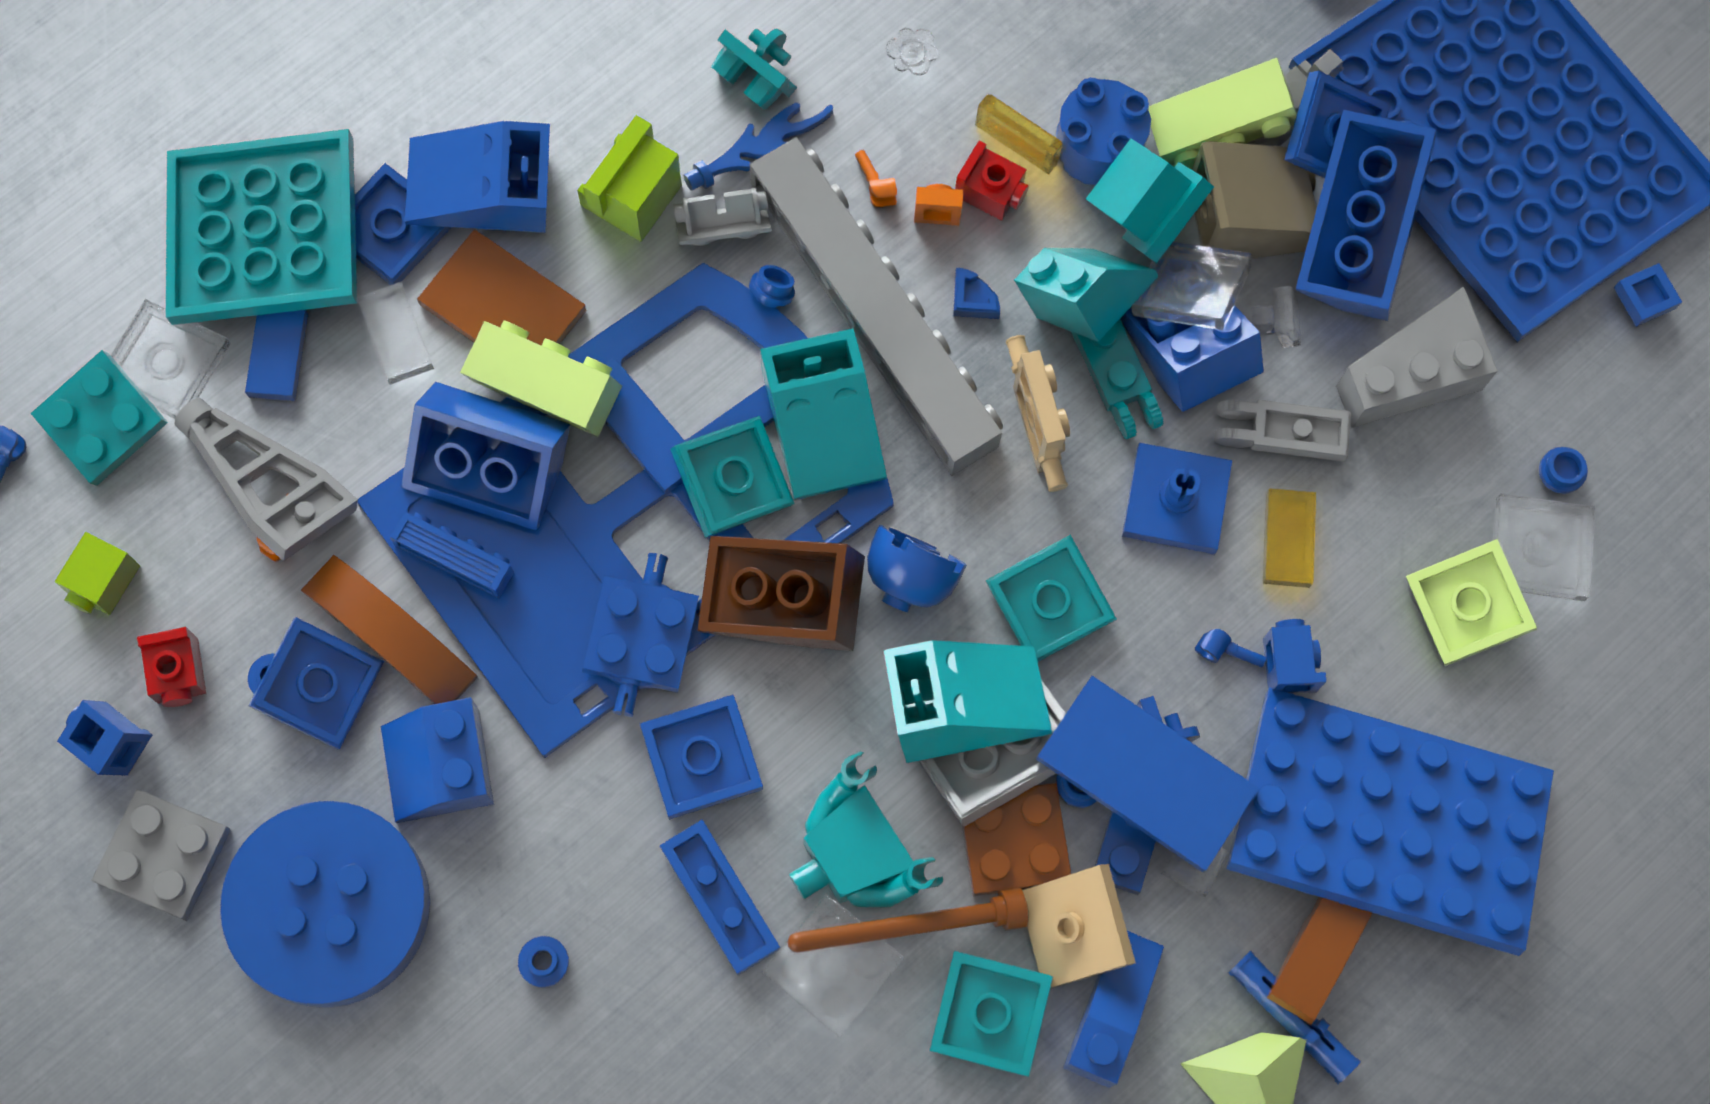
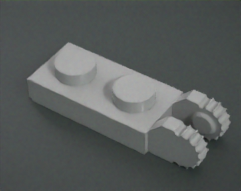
M1223 400L1218 403L1217 415L1219 417L1239 421L1253 419V430L1227 427L1215 430L1214 441L1221 446L1233 448L1251 447V450L1343 462L1348 457L1351 412L1265 400H1257L1256 403Z

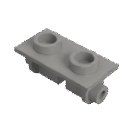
M756 188L723 193L724 209H716L714 194L682 198L681 204L673 205L680 245L692 244L703 246L712 243L714 240L733 237L750 239L758 236L760 233L772 232L767 212L766 191L756 192Z

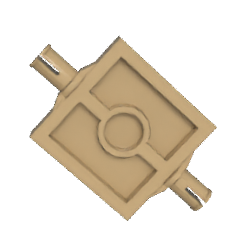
M1024 335L1012 336L1006 340V345L1008 346L1013 364L1011 369L1013 374H1015L1013 389L1038 473L1044 472L1049 492L1060 491L1068 487L1060 460L1062 459L1061 452L1065 451V437L1070 436V425L1064 408L1057 409L1053 393L1057 392L1056 376L1051 364L1044 365L1040 350L1028 352Z

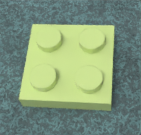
M1498 539L1406 576L1444 666L1537 630V626Z

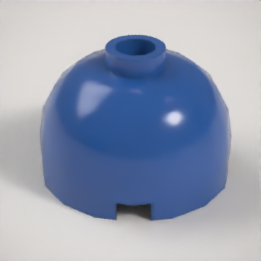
M883 525L878 526L867 555V569L874 585L885 592L882 601L904 612H908L911 605L928 608L942 603L958 585L967 565L949 554L948 558H944L936 550L937 547L890 527L887 529Z

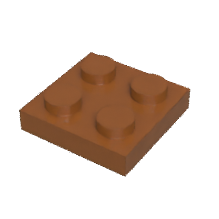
M1057 783L1036 785L965 827L962 826L973 896L995 894L1001 890L1014 888L1024 890L1071 874Z

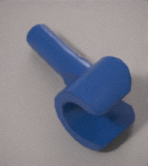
M0 426V483L11 461L18 460L27 449L24 438L5 426Z
M1213 629L1203 634L1195 646V651L1200 656L1213 663H1217L1224 652L1261 668L1266 661L1265 656L1232 642L1231 637L1221 629Z

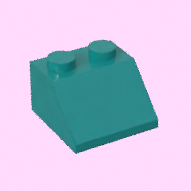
M1043 248L1038 255L1029 261L1028 265L1014 281L1037 319L1099 342L1159 276L1155 269L1093 248Z

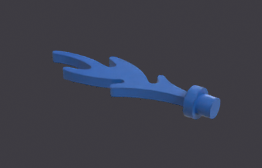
M796 102L775 115L762 128L758 136H753L754 125L748 124L736 143L715 161L708 165L703 160L693 164V170L683 174L686 185L691 191L701 186L707 189L715 184L713 177L731 171H750V162L740 159L741 157L759 159L787 143L783 141L784 139L804 134L816 128L833 114V106L828 105L820 113L806 120L790 123L788 121L800 112V104Z

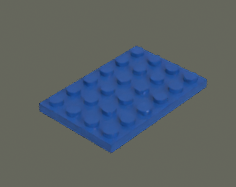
M1269 687L1264 697L1246 777L1248 781L1259 787V790L1235 826L1226 869L1520 956L1527 946L1554 770L1285 691H1272V688Z

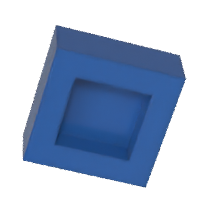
M1660 263L1619 280L1613 287L1636 327L1677 309L1682 303Z

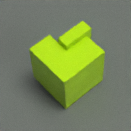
M635 115L622 135L618 134L616 136L613 147L586 184L582 183L578 188L580 206L642 242L682 187L679 155L654 140L652 124Z

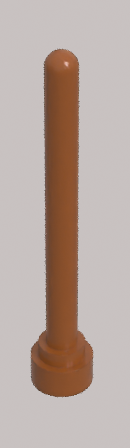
M1014 888L999 891L998 896L990 897L989 903L795 932L789 936L787 944L791 951L800 953L993 923L995 927L1003 926L1004 930L1008 931L1027 927L1028 909L1022 889Z

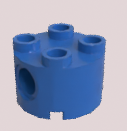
M1092 77L1082 80L1078 87L1070 92L1063 103L1060 120L1056 129L1054 149L1057 157L1059 155L1060 160L1064 163V170L1078 181L1096 186L1130 139L1145 147V143L1150 135L1151 126L1147 97L1119 81Z

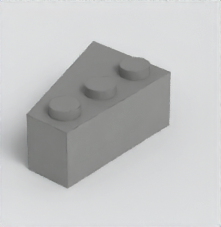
M1462 287L1348 366L1336 387L1345 411L1351 412L1350 424L1354 428L1482 391L1498 370L1466 290Z

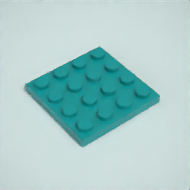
M349 129L167 151L166 318L171 325L357 304L354 138Z

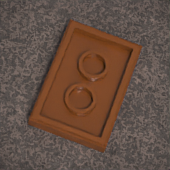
M475 229L417 298L420 306L472 342H475L484 321L501 327L503 320L528 331L527 339L534 343L542 345L546 338L561 344L587 311L584 303Z

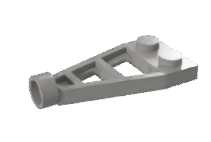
M197 398L188 402L177 414L174 422L175 426L193 441L250 531L283 561L357 510L358 499L325 469L219 409H213L203 399ZM236 441L244 444L259 455V457L238 471L233 469L220 453V451ZM269 470L278 471L296 481L299 485L297 489L272 506L264 504L251 486V482Z

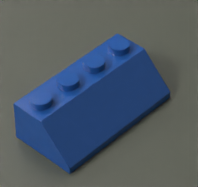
M1343 110L1298 277L1296 291L1341 311L1388 321L1435 145L1436 129Z

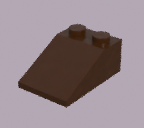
M710 536L698 631L807 648L853 651L865 556L850 545L842 543Z

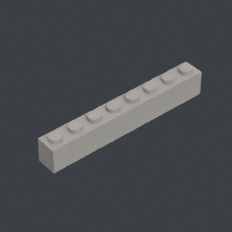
M795 137L750 163L751 185L753 188H756V192L766 191L769 211L849 328H854L856 338L949 474L953 476L999 448L1002 435L1001 429L1003 428L1002 421L991 405L983 406L974 392L977 391V387L970 373L964 367L958 369L949 357L951 353L950 347L941 332L937 329L932 332L923 319L925 312L917 297L913 293L906 295L897 282L900 279L899 274L892 261L887 256L881 258L872 246L874 239L867 225L862 220L856 222L847 210L849 208L848 200L837 184L831 186L822 174L824 172L823 164L812 148L806 150L799 139Z

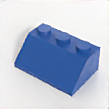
M435 382L414 405L401 488L537 530L563 465L571 424Z

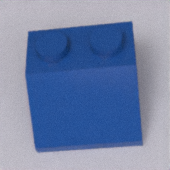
M471 697L423 706L381 726L396 823L494 805L480 713Z

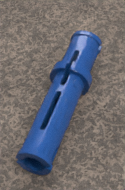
M1251 950L1228 972L1292 1037L1306 1040L1304 1051H1307L1335 1079L1334 1081L1337 1084L1341 1083L1361 1063L1328 1030L1330 1024L1324 1018L1320 1020L1316 1018L1312 1024H1309L1267 998L1276 977Z

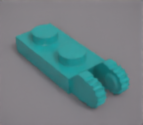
M1119 319L1099 342L1071 332L1107 412L1111 411L1124 439L1127 440L1137 436L1135 420L1126 405L1134 401L1138 402L1146 422L1152 429L1163 426V416L1155 396L1151 393L1152 387L1121 320Z

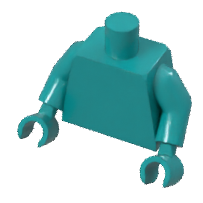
M857 752L843 761L841 772L819 794L805 822L807 835L803 838V845L812 860L789 874L791 881L804 900L828 885L839 903L849 901L856 907L890 908L917 894L920 889L938 887L943 883V876L929 881L924 876L925 866L936 859L929 857L913 861L867 787L864 785L858 789L859 784L872 779L877 774L876 766L869 768L864 775L857 771L856 761L864 752Z

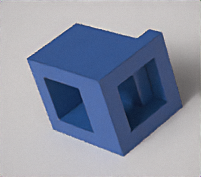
M1287 619L1276 622V627H1271L1263 638L1268 689L1271 687L1272 691H1285L1292 694L1316 693L1327 680L1326 672L1316 673L1315 670L1319 669L1321 665V649L1319 641L1312 640L1310 625H1305L1303 619Z
M82 700L80 705L69 714L66 720V727L57 742L98 775L128 776L153 734L147 729L137 727L106 701Z

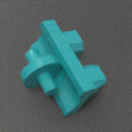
M757 28L754 29L749 36V40L758 46L755 52L726 29L717 39L724 47L718 53L711 68L732 85L735 84L748 66L755 70L758 74L743 93L762 109L766 110L782 93L790 98L797 89L796 85L769 64L771 61L776 60L779 64L785 66L791 59V55L783 49L786 34L780 29H773L767 35Z

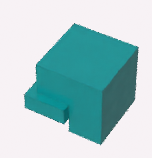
M1130 139L1087 196L1086 200L1126 230L1122 236L1125 241L1157 263L1214 186L1182 163L1178 162L1173 167L1135 140Z

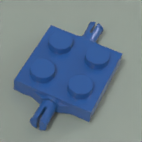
M657 553L648 554L643 580L629 581L606 575L603 576L582 667V672L606 677L619 685L612 712L621 715L625 697H628L624 714L626 717H633L634 715L633 711L638 689L658 688L678 693L699 596L675 591L662 584L668 557L660 554L656 572L653 571Z

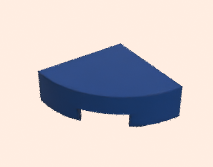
M956 267L953 317L999 319L1000 303L996 293L975 272Z

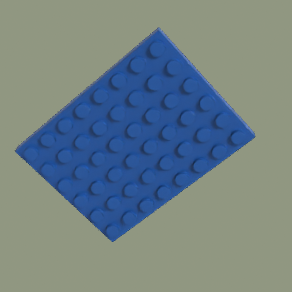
M1380 0L1293 57L1289 64L1291 70L1295 66L1298 67L1304 60L1312 66L1331 49L1343 61L1342 66L1344 67L1335 78L1390 104L1387 119L1436 129L1435 145L1415 220L1517 342L1710 208V161L1569 0Z

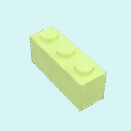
M1277 58L1150 105L1148 108L1151 116V129L1160 157L1173 167L1180 162L1190 169L1194 166L1203 142L1246 144L1261 137H1279L1290 130L1297 117L1284 73Z
M503 320L501 327L484 321L460 373L481 386L599 437L622 388V385L610 376L612 368L590 357H586L583 364L568 357L571 350L546 338L542 345L534 343L527 339L528 331L508 321Z

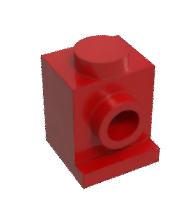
M978 140L957 175L955 189L963 190L964 202L1002 221L1010 207L1015 210L1020 207L1028 192L1029 185L1024 183L1027 169L987 149V144ZM989 177L997 180L998 182L990 180Z
M187 627L137 637L138 647L141 648L147 694L157 704L162 703L164 707H179L190 704L194 696L207 694L199 641ZM176 662V668L173 672L163 674L162 665Z

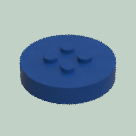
M318 801L305 803L282 811L268 819L241 845L228 868L223 883L220 906L221 924L228 948L235 961L263 989L285 1000L304 1006L319 1008L345 1006L362 1001L383 990L413 960L422 943L428 925L430 913L429 884L425 869L415 849L391 823L380 815L361 806L346 802Z

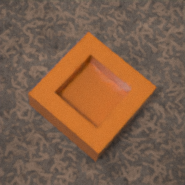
M945 184L917 187L914 223L959 226L963 190L953 189Z

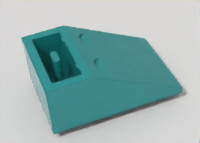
M854 328L760 349L761 371L794 500L887 479L867 378Z
M930 640L884 650L897 733L906 763L1053 734L1036 652L1033 646Z

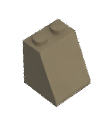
M1213 141L1201 144L1192 170L1214 186L1194 213L1205 266L1306 251L1317 210L1313 195L1316 177L1314 173L1284 160L1288 147Z

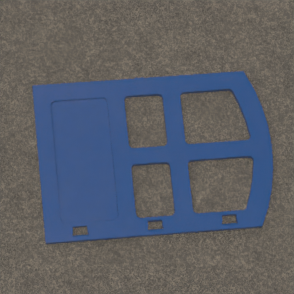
M701 263L574 350L568 357L582 364L586 357L595 359L603 364H606L615 357L622 366L624 361L699 310H705L733 327L760 349L803 340L808 337L778 309L767 307L758 302L748 287L711 266ZM765 385L685 441L757 416L761 417L764 427L772 423L774 418ZM508 397L500 401L543 416L547 415ZM402 468L358 499V504L539 752L546 758L614 709L619 685L606 677L582 672L603 576L606 575L629 581L643 580L614 542V534L668 496L675 497L702 531L685 485L681 483L665 495L649 474L642 470L597 503L587 504L560 470L540 526L537 530H533L401 488L404 468ZM888 478L847 488L848 492L844 497L784 540L844 543L894 506ZM404 511L413 516L415 512L420 513L431 520V525L439 529L441 526L448 527L457 533V538L465 542L471 539L484 547L482 551L490 555L496 552L508 558L514 574L501 597L497 598L395 546L390 539V535ZM838 513L847 525L826 540H823L817 527ZM744 525L713 535L753 538ZM702 598L697 603L686 656L716 635L698 631L699 617L697 613L700 612ZM598 685L603 694L608 697L581 715L580 709L574 702Z

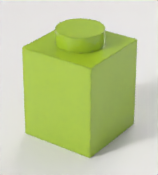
M85 531L54 582L68 593L64 601L87 614H91L93 609L96 608L111 615L140 568V565L127 552Z

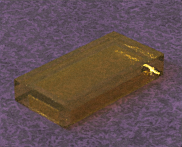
M987 93L978 105L975 126L1049 175L1058 164L1062 141L992 94Z
M1269 488L1266 492L1262 584L1310 588L1313 585L1316 492Z

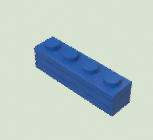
M404 511L390 535V539L395 546L497 598L501 597L514 574L508 558L496 552L490 555L482 551L484 549L482 545L471 539L465 542L457 538V533L448 527L441 526L439 529L431 525V520L420 513L415 512L413 516Z

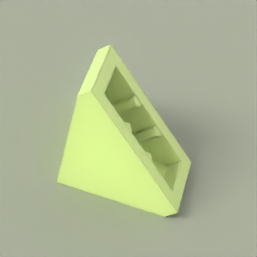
M1260 1032L1180 1064L1215 1104H1293L1306 1040L1299 1037Z

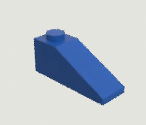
M1127 931L1136 963L1098 975L1063 1065L1064 1069L1108 1088L1118 1083L1134 1041L1164 948L1163 945L1130 931Z

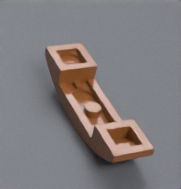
M333 555L301 589L307 597L333 619L350 630L434 704L458 700L478 678L476 673L419 622L337 556Z

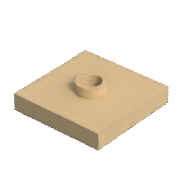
M1109 864L1097 865L1022 890L1028 909L1027 929L1039 973L1053 976L1050 989L1136 963Z

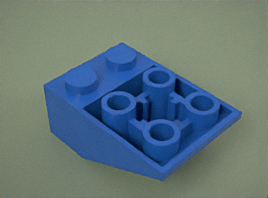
M498 121L411 137L409 141L405 225L546 233L550 124Z
M1188 254L1155 269L1159 277L1120 318L1158 384L1182 412L1264 372L1260 332Z

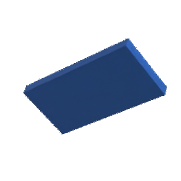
M1094 676L1089 678L1036 757V760L1202 873L1208 869L1259 790V787Z

